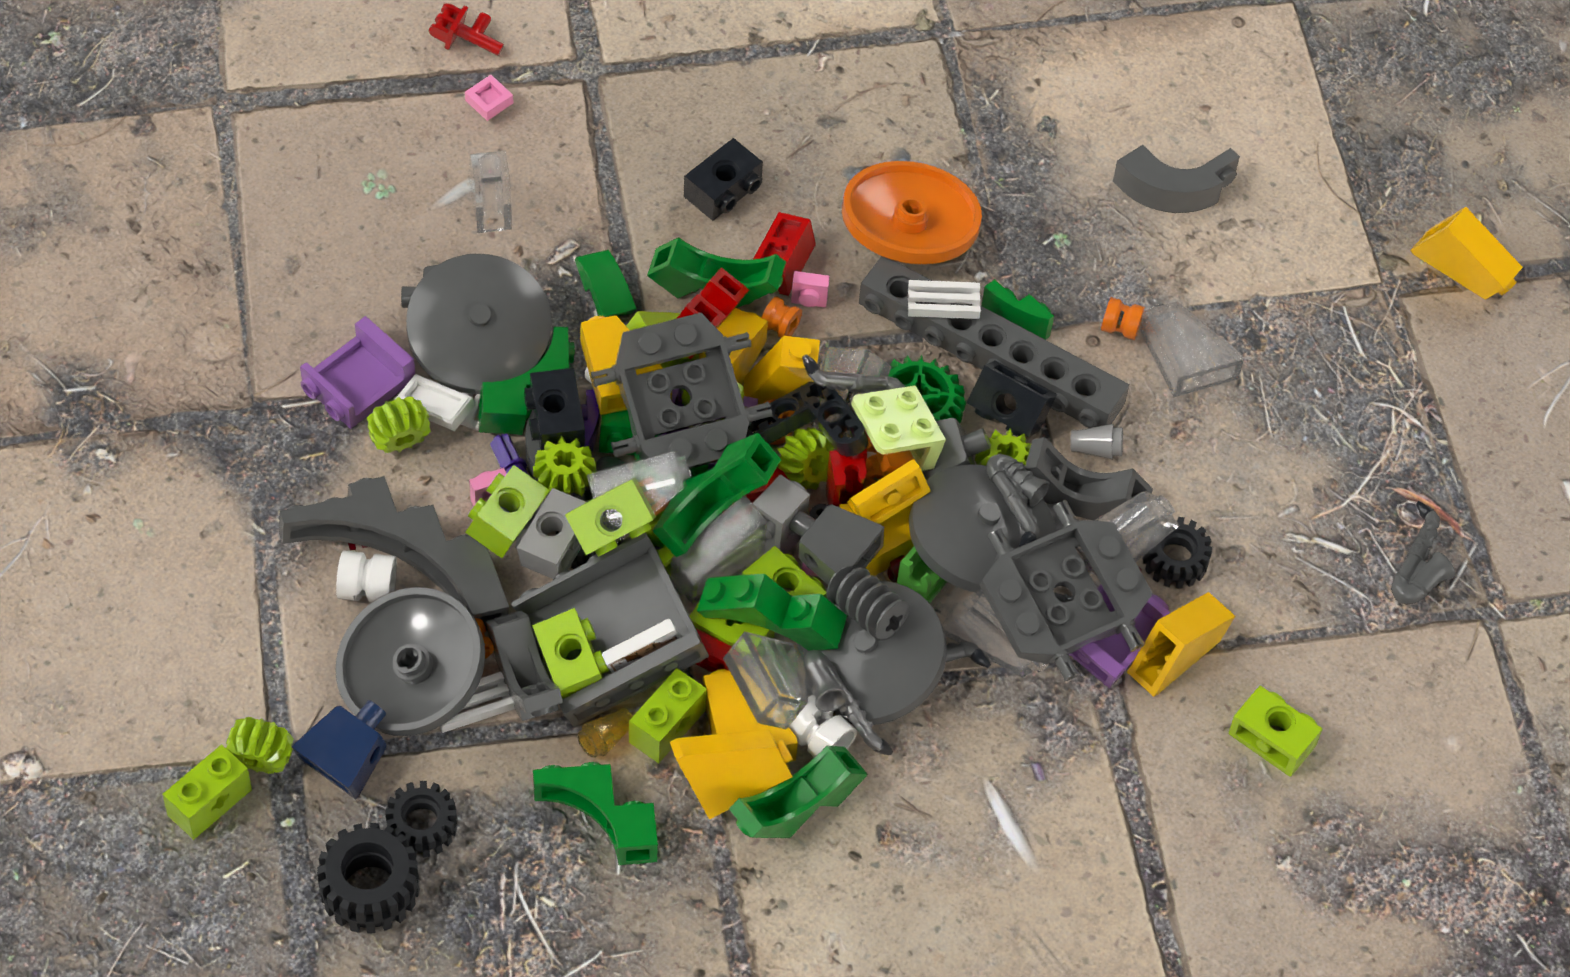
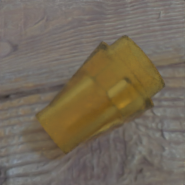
M621 708L614 713L584 723L582 730L577 734L578 742L583 751L592 758L606 756L629 731V720L633 717L626 708Z

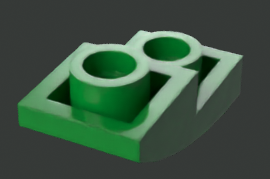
M609 249L579 256L574 259L585 292H591L598 316L610 317L617 315L619 317L631 314L636 310L625 278Z
M995 279L984 287L982 307L1044 340L1050 337L1054 315L1044 303L1038 302L1030 294L1018 301L1010 289L1004 288Z

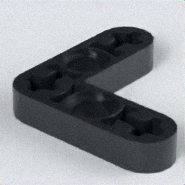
M808 382L769 403L772 417L752 421L751 425L748 426L746 437L759 433L770 444L814 421L836 451L843 456L858 455L868 446V438L863 424L835 389L831 390L827 386L823 387L815 382ZM817 397L825 399V402L821 405ZM786 411H795L793 415L787 418H778L780 414ZM843 414L838 420L826 421L831 415ZM848 430V433L852 438L849 439L846 436L844 437L843 433H845Z

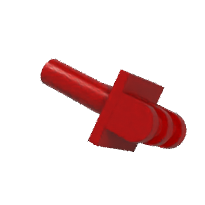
M445 3L442 6V13L436 16V24L430 26L429 33L434 38L446 43L445 49L449 50L457 36L497 56L500 55L504 44L484 34L491 22V17L488 14L480 13L472 27L464 24L469 7L464 5L460 9L449 3Z

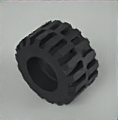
M362 823L353 825L354 831L349 833L346 829L339 831V839L336 841L331 838L326 843L327 852L321 851L317 876L322 903L325 904V910L329 916L335 915L337 924L343 927L346 923H349L350 931L358 933L360 927L366 928L367 934L376 933L375 927L380 926L386 931L392 928V921L396 920L401 923L406 919L405 910L412 912L416 905L415 897L419 896L420 890L416 854L412 846L408 847V839L403 834L396 837L394 828L387 826L385 830H380L379 823H370V828H362ZM366 867L381 868L390 874L389 879L384 884L373 889H359L347 882L354 872Z

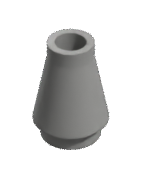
M1114 424L1082 430H1071V452H1081L1112 460L1113 456H1122L1123 427H1114Z

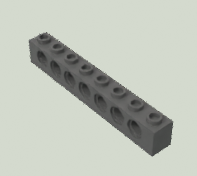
M881 256L861 282L859 304L864 306L869 312L885 317L894 322L899 328L917 334L929 344L939 346L954 354L959 360L971 363L980 369H983L984 365L996 360L1056 393L1057 396L1051 408L1073 417L1087 428L1112 424L1125 405L1130 384L980 306L979 319L908 316L909 280H932L894 260ZM915 302L916 304H936L933 302ZM951 303V304H950V305H968V306H972V304H959V303Z

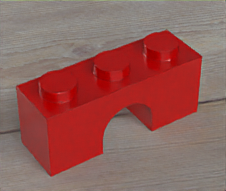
M721 267L699 294L697 293L685 306L677 318L702 313L718 328L737 307L749 289ZM695 355L687 357L691 360Z

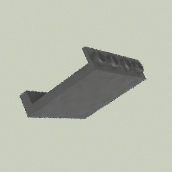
M646 532L633 539L631 537L624 539L618 547L599 557L597 554L593 555L588 559L587 563L572 571L567 570L559 573L553 581L540 588L529 589L519 599L511 602L516 612L522 611L529 617L538 653L552 682V676L532 625L575 608L581 619L589 618L596 635V639L592 640L591 644L594 652L601 650L602 654L604 651L666 619L672 621L681 636L677 640L614 673L609 669V672L603 674L604 678L562 699L563 703L559 705L573 727L664 681L676 668L683 671L709 657L655 546ZM581 649L569 652L566 660L576 659L580 655Z

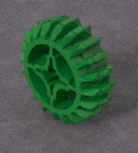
M907 355L903 360V364L893 359L890 368L882 366L879 376H875L881 377L886 375L896 378L905 387L916 385L935 421L956 418L959 424L962 422L963 411H965L966 407L964 386L959 385L958 374L950 375L949 365L939 368L936 358L931 363L924 362L925 360L922 355L917 361H912Z

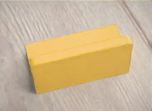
M912 459L851 497L847 503L854 514L880 524L927 495L931 490L920 466Z

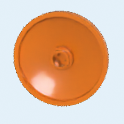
M911 161L883 162L863 169L847 184L842 202L843 221L849 232L859 243L880 256L909 264H936L952 260L964 254L975 243L982 220L980 203L972 190L964 182L940 168Z

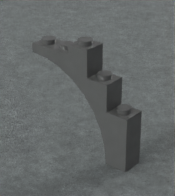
M385 476L373 479L362 478L354 483H349L347 497H333L324 502L306 506L295 505L279 513V535L282 544L321 540L343 541L368 546L396 556L421 571L443 592L457 599L474 618L483 620L485 626V621L508 614L509 605L488 548L466 534L446 541L434 505L424 507L412 506L404 511L397 512Z

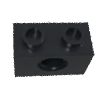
M732 138L684 176L683 197L714 221L721 214L729 213L740 199L747 194H753L762 183L763 161L736 139Z
M995 360L984 365L966 403L976 408L975 413L980 417L991 421L996 419L1007 425L1005 429L1008 431L1011 428L1013 435L1020 436L1025 433V436L1030 437L1040 431L1057 394ZM1006 393L1011 394L1015 398V410H1011L1006 406L1004 401Z
M574 368L530 373V388H524L526 410L533 409L534 418L529 419L532 441L538 440L540 450H545L544 446L547 441L557 445L562 436L566 443L569 444L577 438L580 442V447H585V425ZM550 410H557V411H560V412L551 413V412H548V411H550Z

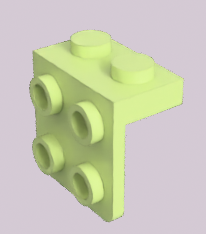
M916 385L857 394L853 397L851 405L878 453L890 454L910 450L922 471L935 468L946 439Z

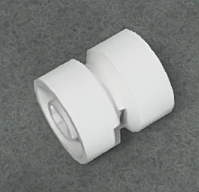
M343 550L337 572V598L359 601L363 596H366L368 601L372 603L378 598L394 592L397 574L396 556L374 554L371 559H366L363 552Z
M814 695L800 703L787 719L786 725L796 735L798 744L801 746L808 744L807 752L814 758L827 745L843 746L848 750L857 735V730L841 715L833 716L834 711L824 712L818 710L815 706L816 697Z

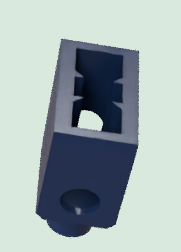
M371 700L365 703L356 716L342 706H336L295 742L292 748L301 761L356 800L386 749V743L382 736L374 730L386 716V712Z

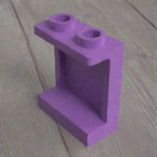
M366 316L355 323L356 336L316 367L312 368L307 362L300 366L302 379L300 384L306 395L311 399L317 398L325 405L326 411L335 421L341 420L350 429L370 415L375 407L383 405L385 401H388L400 392L415 375L414 358Z
M1100 585L1097 589L1102 594L1109 611L1112 612L1115 609L1102 585ZM1152 594L1134 620L1136 623L1135 627L1143 642L1147 639L1157 620L1171 613L1168 611V605L1154 594ZM1122 633L1105 639L1090 642L1069 655L1110 689L1132 664L1140 649L1131 652Z

